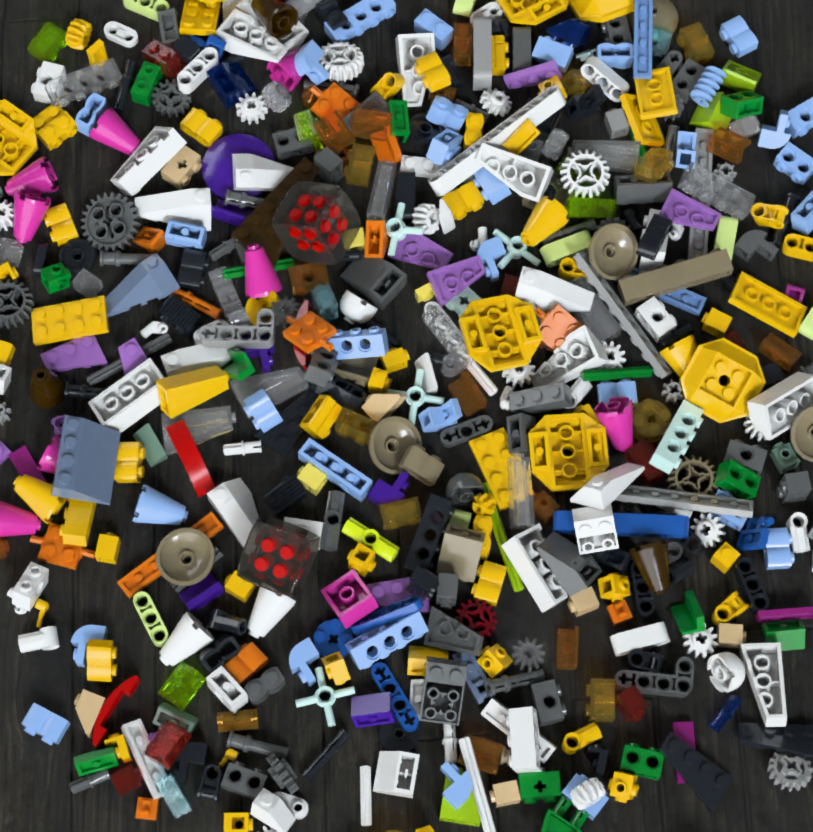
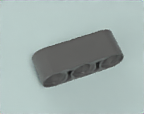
M512 27L513 73L531 67V27Z

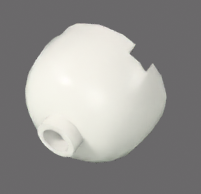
M347 289L340 300V310L345 315L344 319L351 324L355 322L360 324L368 322L378 310L375 306Z
M721 652L710 656L708 659L707 670L711 669L713 675L709 676L719 692L723 693L726 691L728 693L741 686L745 680V664L737 655L730 652Z

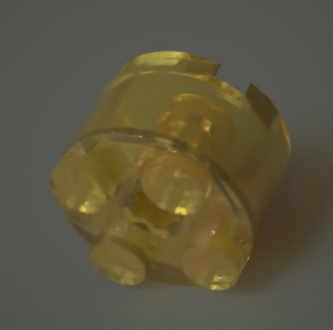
M645 399L640 402L633 411V436L644 443L660 441L671 421V413L668 408L657 400Z

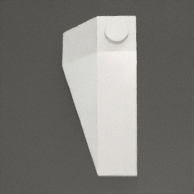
M234 9L216 30V36L227 42L224 50L232 54L278 63L288 52V49L275 37L265 32L263 26L256 24L253 17L237 9Z
M434 33L399 34L395 38L398 71L405 78V84L401 88L402 100L407 101L408 107H421L426 89L422 84V77L417 76L415 73V59L435 51Z
M484 143L481 144L476 157V161L518 195L538 203L547 190L554 172L550 166Z
M523 266L515 297L523 302L532 304L535 310L538 306L544 312L552 310L557 303L568 312H586L591 309L595 293L543 271Z
M202 344L181 348L160 356L168 377L214 365L221 368L232 360L227 352L229 348H207Z

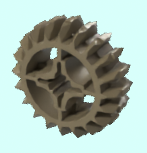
M691 455L690 460L687 456H684L677 470L673 468L670 474H667L669 478H667L666 482L670 484L668 490L686 492L684 489H689L692 493L715 496L714 491H717L719 488L714 484L717 471H712L714 465L708 466L709 460L702 462L701 456L698 457V460H695L694 455ZM685 469L686 477L682 478V481H678V474ZM694 469H698V470H700L702 473H698V472H696ZM690 478L695 479L696 483L690 482ZM707 480L708 488L700 493V484Z

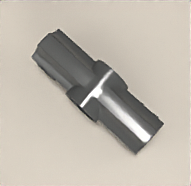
M333 490L328 492L320 547L326 551L338 550L345 493ZM334 517L338 519V522L330 524L328 520Z

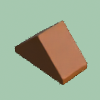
M366 220L364 258H384L390 243L386 222L384 220Z
M144 226L135 236L136 239L132 240L150 254H158L166 244L163 230Z

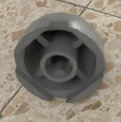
M458 473L448 481L446 486V498L454 502L453 506L456 509L461 510L471 508L472 502L475 501L474 497L479 493H482V495L485 493L481 480L472 473Z

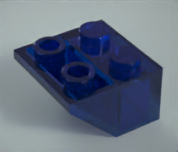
M572 18L547 28L546 32L550 33L549 37L558 41L566 40V45L575 48L585 45L593 25L578 18Z
M220 63L206 71L209 85L226 109L237 104L239 97L245 99V93L250 96L253 92L256 93L258 91L239 63Z

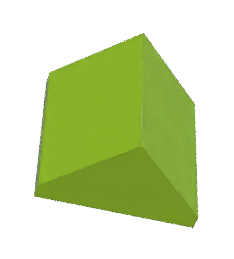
M728 60L722 69L727 77L722 78L723 84L721 85L737 92L746 90L754 92L762 73Z
M716 92L715 96H711L713 100L708 102L709 107L706 108L698 105L689 125L697 128L714 129V135L723 138L732 119L720 114L722 96L725 95L724 92Z

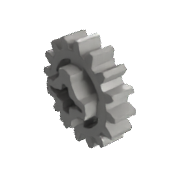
M775 752L773 758L769 760L767 772H770L769 779H775L774 785L781 784L782 790L788 787L789 792H791L792 788L795 787L799 791L801 786L805 788L807 783L810 782L813 768L810 767L811 761H805L804 758H799L797 754L789 752L784 754Z

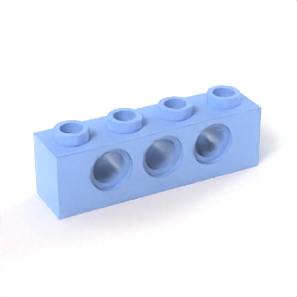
M362 0L343 11L348 18V23L333 31L324 22V32L332 43L334 41L336 43L341 41L347 43L351 38L362 35L370 27L377 26L382 20L391 18L396 13V3L394 0Z
M813 97L788 111V117H791L789 128L785 129L791 130V137L793 139L797 136H804L809 129L813 128Z
M373 326L365 330H361V328H353L350 331L337 329V334L328 341L334 345L332 351L338 353L336 360L386 356L389 350L386 328H380L379 326ZM363 339L369 340L371 344L364 343ZM344 341H350L352 346H348Z
M308 438L298 452V458L306 465L308 462L325 473L329 481L360 502L364 500L373 487V480L311 438Z
M417 611L363 633L346 643L345 646L354 664L361 670L369 668L379 659L388 657L396 649L404 648L407 643L421 638L429 630L420 611ZM408 626L407 630L401 633L402 629ZM391 636L388 642H384L386 637ZM374 646L372 651L367 652L369 647Z

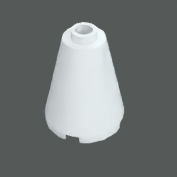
M263 582L260 585L248 621V633L257 639L260 636L264 638L288 613L296 601L273 586Z
M186 612L160 650L161 656L159 658L166 666L169 664L174 666L214 641V637L207 629L205 630L202 623L190 612Z

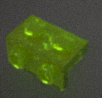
M310 109L294 114L293 118L300 143L311 139L317 151L323 149L322 141L324 136L322 131L319 130L321 124L318 117H314Z
M181 661L157 693L183 711L199 688H201L206 678L198 670Z

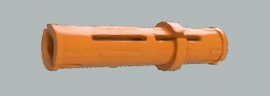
M179 288L171 293L189 306L216 320L222 315V309L194 296L190 291L186 292Z

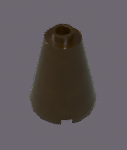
M252 0L251 8L269 35L276 39H282L290 35L292 27L298 23V11L289 4L279 0Z
M38 367L34 369L31 375L28 390L29 397L33 404L41 409L48 410L59 406L65 400L66 383L62 377L46 367Z
M667 539L629 549L630 555L650 592H655L656 595L667 593V589L670 588Z

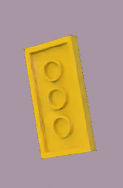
M743 271L739 274L728 299L730 304L792 338L797 335L808 308Z
M104 295L33 308V312H31L33 343L35 346L109 332L107 303Z
M504 427L468 442L486 483L489 484L499 511L535 497V493L518 457L509 454L508 436Z

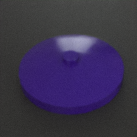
M232 134L220 138L208 148L202 161V175L207 188H210V192L217 198L224 201L226 189L237 193L245 192L248 196L258 198L267 192L233 191L232 154H254L275 161L271 150L263 141L247 134Z

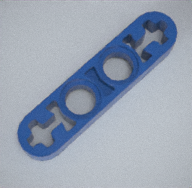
M413 595L369 613L351 625L350 628L354 635H361L422 609L424 604L419 595Z
M382 662L375 663L371 668L372 679L381 693L385 692L384 688L386 685L392 684L395 686V691L391 693V708L394 715L405 731H415L419 726V718L388 666ZM377 669L383 671L386 680L383 681L381 675L377 674ZM397 701H403L406 706L404 709L398 710L394 707V704ZM405 713H407L410 720L414 719L412 726L409 723L406 724Z

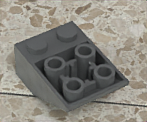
M365 250L361 252V260L353 261L340 277L380 309L384 310L407 284V275L394 264L382 258H364Z
M554 531L536 548L541 558L550 567L552 574L556 576L562 588L570 597L587 588L602 572V569L591 554L580 555L577 545Z
M427 656L419 721L459 726L467 674L466 661Z

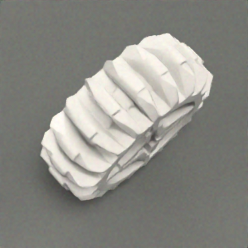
M334 41L333 44L327 43V46H322L321 49L325 53L318 62L330 74L327 78L330 79V82L334 80L337 83L339 81L346 82L347 79L352 80L353 77H358V74L362 73L364 55L355 44L350 45L349 42L343 43L341 41L336 43Z
M586 149L585 153L582 154V151L578 150L577 155L571 153V158L566 157V163H562L561 168L563 170H560V175L563 177H561L560 181L565 183L563 185L564 189L569 188V194H572L573 191L575 192V198L581 194L582 199H585L586 195H588L589 199H592L593 193L599 196V191L604 192V186L609 184L607 179L610 178V174L607 172L610 170V167L605 166L607 164L606 160L601 161L602 155L595 157V151L592 154H588L589 151ZM581 162H587V163H589V164H588V165H582V164H580V163H581ZM595 167L598 169L600 174L599 181L593 174V170ZM571 168L575 170L574 173L578 176L575 182L570 175ZM589 171L588 175H585L581 178L582 173L585 174ZM586 183V184H589L590 186H589V187H583V186H581V185Z

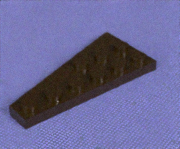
M304 157L231 234V238L245 249H248V245L255 243L263 246L275 269L276 263L283 252L284 245L290 236V229L286 226V218L290 216L289 214L294 209L299 197L304 194L308 195L319 172V167Z

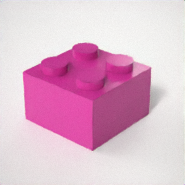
M354 569L320 590L346 629L379 607L373 595Z

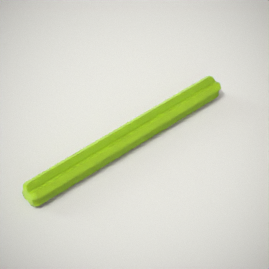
M482 483L485 493L492 495L489 484ZM496 507L493 509L495 512L490 515L493 522L492 529L504 564L507 566V573L514 592L524 590V585L501 547L508 539Z

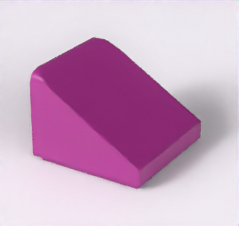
M787 283L784 295L802 303L806 289Z

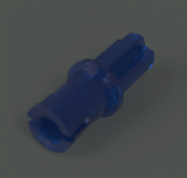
M731 695L724 706L718 709V714L709 723L713 730L720 732V729L727 720L732 718L731 715L741 703L739 697Z

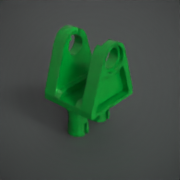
M561 796L553 810L549 809L547 811L540 832H582L580 828L587 817H589V814L585 811L582 817L579 818L583 810L577 809L570 822L566 821L562 817L570 805H572V802L567 800L565 805L562 806L566 798Z

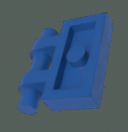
M761 516L760 518L752 517L746 520V529L740 531L735 548L740 551L764 549L768 543L770 532L766 527L774 524V518Z

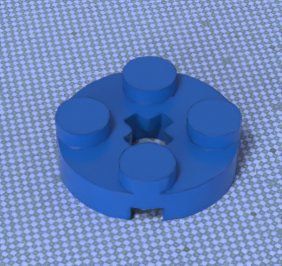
M338 619L325 621L318 626L314 633V645L322 657L340 651L342 657L349 653L345 644L353 640V633L350 627L346 629ZM331 635L338 636L337 644H330L328 642Z

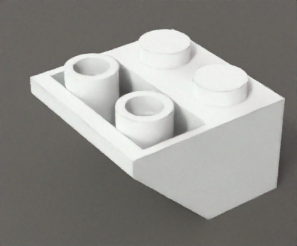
M611 504L605 510L592 507L572 509L580 555L619 548Z
M380 751L373 792L413 799L420 754L403 751Z

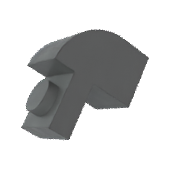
M751 230L738 240L733 253L748 262L757 252L772 262L779 249L772 242L765 240L768 233L761 230Z

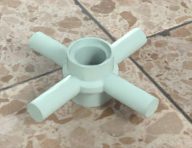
M402 202L398 203L395 218H391L386 223L387 234L391 238L387 253L389 256H395L397 242L403 240L407 234H424L423 227H409L402 221L405 203Z
M497 228L494 230L493 235L495 237L500 236L501 241L507 245V254L497 264L500 269H503L511 259H520L522 256L536 267L539 266L541 260L527 251V245L522 242L521 236L509 238Z
M423 369L416 370L414 386L409 388L407 392L387 390V393H403L408 395L406 398V402L410 405L408 420L414 425L418 407L422 406L424 402L443 405L445 399L444 397L425 394L421 388L424 374ZM415 393L421 396L420 399L416 401L412 400L410 397Z
M317 667L315 668L319 688L316 690L315 695L295 700L296 707L316 703L324 708L328 727L336 725L332 705L335 703L336 698L355 694L354 686L333 690L326 685L323 668ZM322 693H329L331 695L328 701H322L319 697Z

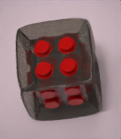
M301 181L294 184L282 200L272 220V226L277 237L292 257L303 262L324 265L337 264L344 257L358 234L361 225L359 214L347 194L340 187L312 181Z
M268 516L259 517L246 540L238 564L237 576L269 591L294 597L301 592L308 579L319 548L320 536L280 519Z

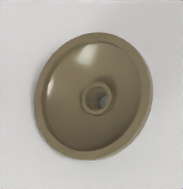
M653 0V11L656 13H653L652 43H657L673 35L678 26L679 16L676 7L670 0ZM634 12L626 14L630 33L634 36Z
M610 223L600 227L593 235L589 245V259L595 272L608 280H619L621 277L628 275L634 269L638 259L636 254L638 247L636 237L629 228L622 224Z
M813 405L803 409L795 417L790 429V441L793 449L800 457L813 462V434H811L813 429Z
M393 416L384 418L371 431L369 437L370 456L375 465L388 474H401L403 470L398 467L409 446L416 444L422 446L421 436L415 425L403 417Z
M180 528L170 532L160 542L156 552V564L160 574L167 581L178 586H189L202 581L210 573L215 561V550L212 542L203 532L194 528ZM187 558H191L189 563H185Z

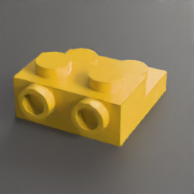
M54 102L33 118L36 136L49 151L58 148L64 140L73 137L78 131L75 120L57 102Z

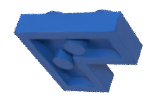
M210 34L206 42L201 37L190 36L192 42L194 41L200 46L201 51L206 47H213L218 52V61L222 59L227 43L222 38Z

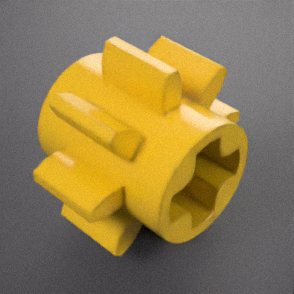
M479 493L474 497L475 501L472 502V508L477 515L490 516L495 512L493 509L496 508V500L491 494L484 493L482 495V493Z

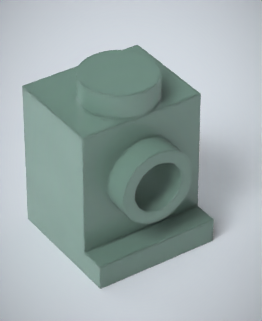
M779 442L775 444L769 454L779 474L796 468L800 463V459L797 458L790 443L784 444Z

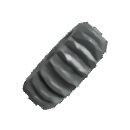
M7 279L6 283L0 280L1 329L4 325H6L7 329H10L12 324L17 328L18 322L24 325L23 319H29L28 313L33 312L31 308L35 305L34 301H32L34 298L33 294L30 293V289L23 282L19 284L16 279L13 283H11L10 279ZM20 296L23 297L21 308L17 304Z

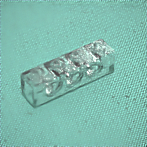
M114 58L47 81L45 90L53 107L59 105L64 107L70 104V101H80L89 94H99L108 87L109 89L117 87L122 79V75ZM97 76H102L104 81L99 80ZM81 82H86L88 86H83ZM64 88H69L72 92H66Z
M693 162L684 169L677 186L685 193L691 194L699 198L700 201L707 202L717 210L724 211L741 221L749 215L756 195Z

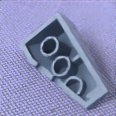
M157 253L140 262L106 297L108 317L128 311L132 306L140 303L142 306L148 304L147 301L158 298V300L163 299L180 288L167 265Z

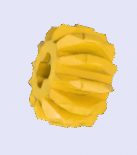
M75 18L70 22V26L67 27L65 41L66 45L71 48L83 50L87 47L92 36L91 23Z

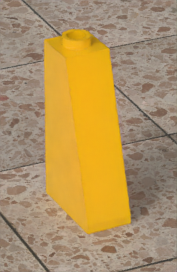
M214 365L156 380L161 410L170 419H173L228 390L229 376L227 372Z

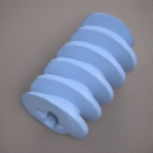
M714 66L705 67L704 72L700 76L701 78L694 85V90L690 92L692 100L706 108L709 107L708 102L713 100L711 96L716 95L715 90L720 89L718 84H723L722 78L727 77L723 70Z

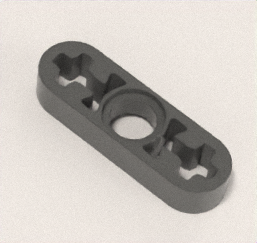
M481 415L446 428L440 434V443L444 447L450 448L488 434L492 430L493 421L489 416ZM481 421H484V423H488L487 428L480 426ZM469 427L472 433L465 436L461 433V429ZM456 430L458 431V436L460 439H457V435L454 436ZM446 434H448L450 437L454 436L452 437L451 442H449L447 439L444 440Z

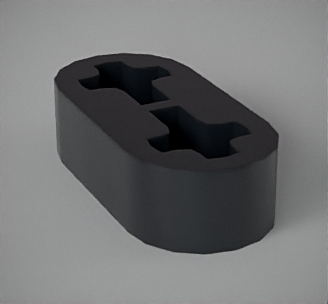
M39 242L33 267L34 276L41 277V269L47 267L50 255L49 243Z

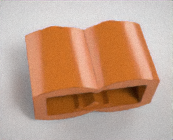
M251 642L243 644L238 655L227 659L223 665L224 669L243 687L269 661L259 648Z

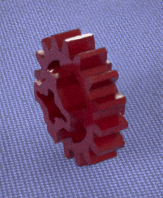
M476 598L475 603H472L469 599L467 606L462 603V610H456V614L459 616H456L454 619L462 624L464 619L470 629L474 631L481 629L483 631L477 633L483 637L486 635L490 638L491 633L489 631L495 632L496 629L493 625L497 624V619L493 618L497 613L491 612L492 605L486 607L485 600L480 604L479 599ZM477 608V610H474V611H471V612L468 611V610H470V609ZM484 612L487 614L489 622L484 618ZM478 617L479 621H477L476 624H474L473 619Z

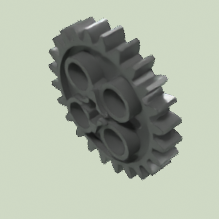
M105 192L104 198L97 195L98 201L91 199L93 205H86L88 212H82L86 216V218L80 220L85 223V225L81 226V229L86 230L83 236L88 237L87 241L92 243V247H98V250L105 249L106 252H110L112 248L116 252L118 247L124 250L125 243L129 246L131 245L129 239H136L133 233H139L135 229L137 226H141L136 221L141 216L135 214L139 210L134 207V202H129V198L126 196L123 198V195L120 193L117 197L114 192H111L110 196ZM121 208L120 214L115 215V211ZM103 212V217L98 219V214ZM124 226V230L118 233L119 227ZM106 229V234L100 237L101 231Z

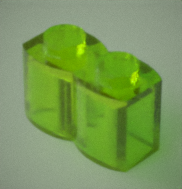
M48 21L27 48L29 54L42 62H53L58 55L57 52L66 46V31Z

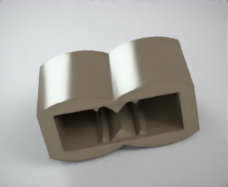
M417 444L409 446L398 467L427 486L435 485L445 465L439 457L428 455L424 447Z

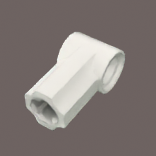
M581 377L571 386L573 406L561 408L562 413H572L573 409L579 405L593 387L589 381L584 382Z
M802 512L794 513L786 522L787 529L792 535L791 547L794 553L810 551L806 526L808 519ZM793 519H798L801 526H795Z
M47 626L39 629L37 632L18 635L20 652L25 653L40 649L53 650L59 648L57 627Z

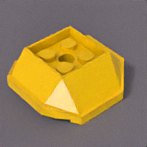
M496 0L510 23L537 25L567 10L569 0Z
M569 0L568 3L577 19L581 22L603 23L634 12V0Z
M6 99L0 100V176H14L38 150L36 128L32 117Z
M508 294L471 301L458 321L468 355L490 372L528 365L543 339L533 305ZM495 333H500L502 337L497 336Z
M725 338L698 345L679 378L684 400L703 409V415L718 423L748 416L747 401L759 395L766 383L758 357ZM722 375H725L728 379L725 386L719 383V378Z
M585 413L545 415L528 432L531 472L552 492L580 490L594 476L605 472L609 467L606 427L600 423L598 424ZM570 450L573 455L565 456L562 451Z

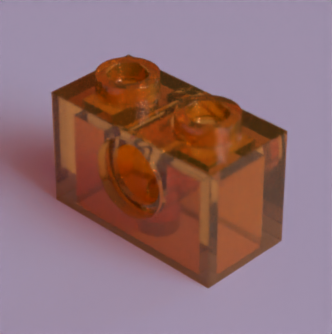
M454 23L453 59L456 66H471L472 23Z
M325 260L288 267L293 295H305L311 291L322 292L330 288ZM307 277L313 278L310 282L305 281Z

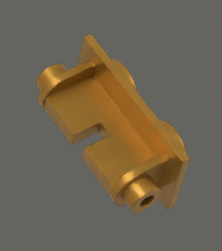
M257 709L238 710L235 714H232L230 711L217 712L218 733L230 732L231 730L259 729Z

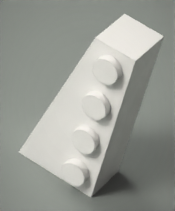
M781 642L740 644L739 653L745 664V670L765 727H786L787 710Z

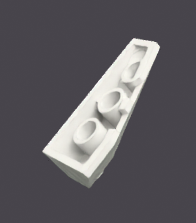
M243 0L236 5L238 10L250 15L255 19L256 24L263 26L251 8L252 0ZM299 20L297 25L292 27L290 35L277 39L288 49V52L299 48L309 34V31Z
M232 154L233 191H273L294 168L254 154Z
M191 188L134 198L135 207L139 210L135 214H138L141 218L168 223L169 220L206 227V231H211L210 188Z
M583 325L571 332L565 338V342L554 350V354L549 360L544 362L535 372V377L531 379L534 387L562 381L567 383L580 377L583 370H595L609 362V359L601 342L587 325Z
M627 462L596 475L570 498V502L605 510L645 470V466Z
M237 478L223 482L208 492L209 502L249 555L251 551L255 552V550H261L259 556L264 554L265 551L261 548V543L258 547L254 544L257 533L261 534L263 529L252 493L242 479Z

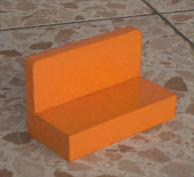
M389 122L383 124V131L370 135L380 167L399 163L402 160V153L396 137L390 134Z

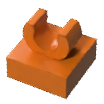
M625 599L606 607L614 626L633 618Z
M138 797L135 818L156 821L159 799L153 800V798Z

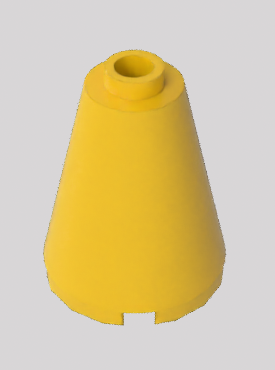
M543 196L539 203H536L521 233L522 242L525 245L536 246L567 224L569 221L566 217L568 212L556 199L551 201L547 199L548 196Z
M692 334L659 353L676 374L681 377L697 348V344Z
M27 474L19 475L13 483L15 486L14 491L46 524L53 520L51 518L52 514L57 515L68 499L51 496L53 484Z

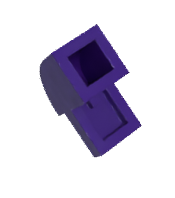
M244 335V336L242 337V339L247 340V339H249L251 336H250V335ZM264 335L261 337V339L267 340L269 339V337ZM274 345L269 349L243 348L248 358H261L263 374L271 372L270 366L273 365L272 354H275Z
M402 471L393 486L378 479L368 494L369 501L385 509L400 506L405 501V494L402 492H405L410 485V482H408L409 475Z

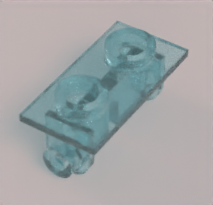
M168 774L164 779L155 783L175 818L192 811L191 803L186 800L175 781V776Z

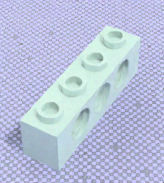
M683 400L649 464L667 474H670L673 468L677 470L682 461L679 458L680 454L684 456L689 448V445L686 444L687 441L692 442L697 433L693 431L694 428L699 429L704 420L701 418L704 410Z

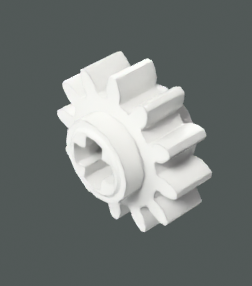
M488 88L487 91L484 90L479 101L484 104L482 108L486 109L488 114H494L495 117L498 114L504 117L505 114L509 113L512 102L508 101L510 97L506 96L504 91H498L497 88L494 91L491 88Z
M253 92L252 97L245 93V99L239 97V103L236 104L237 116H241V122L247 119L249 125H251L252 121L258 124L259 118L265 120L264 114L268 113L267 101H263L262 95L257 98L255 92Z
M604 341L602 343L607 357L610 355L612 359L598 367V369L623 368L622 364L626 362V359L622 358V356L626 352L619 351L620 344L614 347V342L611 341L610 345L607 346V343Z
M530 360L526 366L503 370L502 377H507L506 384L513 382V387L519 384L523 388L524 382L530 385L531 379H534L535 365H530Z
M709 513L707 516L700 514L701 520L694 518V522L697 524L696 526H690V528L695 530L694 534L702 540L706 548L708 545L716 547L715 541L722 542L719 536L726 534L724 531H721L725 524L718 523L721 518H714L713 513ZM708 527H710L711 530H709L707 534L705 530H707Z
M705 623L704 631L683 635L682 638L687 640L683 643V646H689L688 654L692 651L695 652V658L698 657L699 653H701L703 658H706L707 652L713 654L714 649L712 647H717L718 645L716 641H713L718 635L711 634L713 627L707 630ZM698 637L701 640L704 639V642L702 644L700 641H696Z

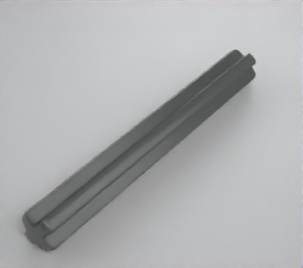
M165 333L143 345L141 349L146 356H149L173 341L171 336ZM121 359L87 376L86 379L89 385L94 386L123 370Z

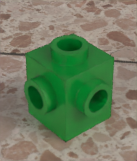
M62 262L41 269V283L49 294L70 287L71 273L68 268L64 267Z

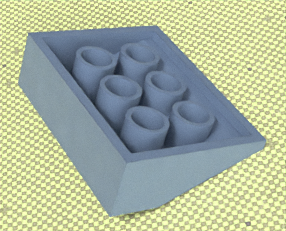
M65 415L51 496L110 505L121 432L85 418Z

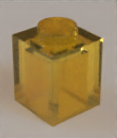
M571 69L560 79L567 95H583L593 85L583 77L581 70Z

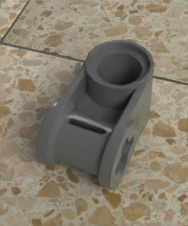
M677 50L670 51L655 69L669 66L671 77L674 76L683 60L682 54Z

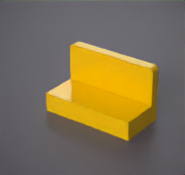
M410 645L407 675L424 676L427 656L448 659L449 650Z

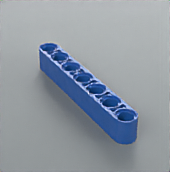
M572 511L553 512L552 532L576 534ZM613 513L617 536L689 537L688 516Z

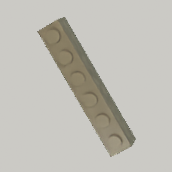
M717 248L710 251L709 254H697L692 259L686 261L685 259H680L669 266L663 264L652 271L643 270L638 275L632 277L631 275L623 276L618 280L617 287L623 304L628 306L649 300L653 296L659 297L730 276L734 269L727 249L721 250Z

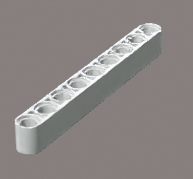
M554 85L547 88L428 178V182L436 196H444L483 167L476 161L482 143L505 150L502 144L526 119H529L536 127L566 104V100L559 87Z

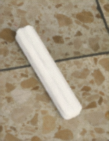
M368 765L360 766L361 826L365 827L372 825L371 767Z

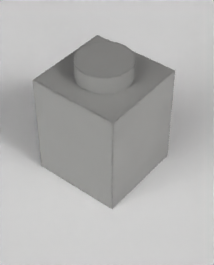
M613 108L605 112L604 123L610 139L628 135L630 126L623 108Z

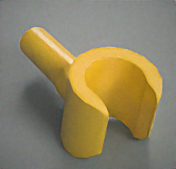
M38 599L35 608L40 610L36 627L41 628L43 616L48 610L49 604L42 599Z
M228 749L219 764L223 767L228 759L235 762L239 752L234 749Z

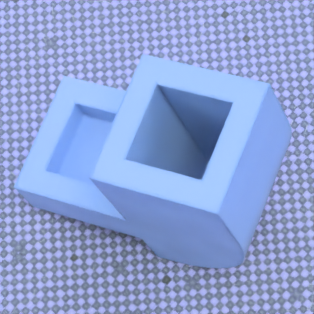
M313 39L299 49L295 55L294 64L300 77L306 74L317 86L325 81L330 74L318 62L325 52Z
M780 110L776 127L761 125L757 141L759 147L776 149L788 142L791 137V130L785 129L789 128L791 117H788V111Z
M678 131L674 168L694 169L697 133Z
M500 236L484 241L477 252L486 270L485 276L489 277L491 282L497 281L499 278V271L495 263L501 261L506 255V250Z
M451 398L440 407H428L418 415L423 432H437L458 424L457 420L463 416L457 398Z
M85 625L74 633L71 643L73 646L78 647L73 652V660H75L78 667H86L89 639L107 640L108 629L106 626Z
M309 637L293 647L289 655V665L291 673L294 674L300 671L297 674L302 683L307 682L310 687L316 683V678L308 665L319 659L320 656Z
M446 761L440 770L453 784L443 792L442 796L457 811L470 797L472 779L468 771H465L460 776L459 773L461 771L454 763L449 764Z

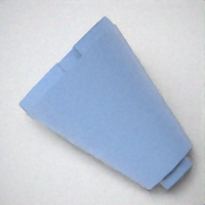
M143 484L142 489L145 491H142L139 495L134 512L137 518L134 517L132 522L181 525V522H186L189 512L185 510L186 506Z

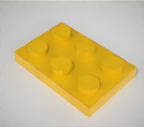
M185 0L179 35L209 36L211 34L216 36L221 2L209 5L198 0Z
M669 66L652 69V79H634L641 120L678 114Z
M623 93L619 98L637 144L654 147L664 146L665 140L657 119L641 120L637 95Z

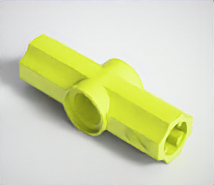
M351 517L344 524L341 531L356 542L376 551L377 555L390 563L395 559L400 550V547L380 536L376 530L367 528ZM374 537L376 541L374 543H367L366 538Z

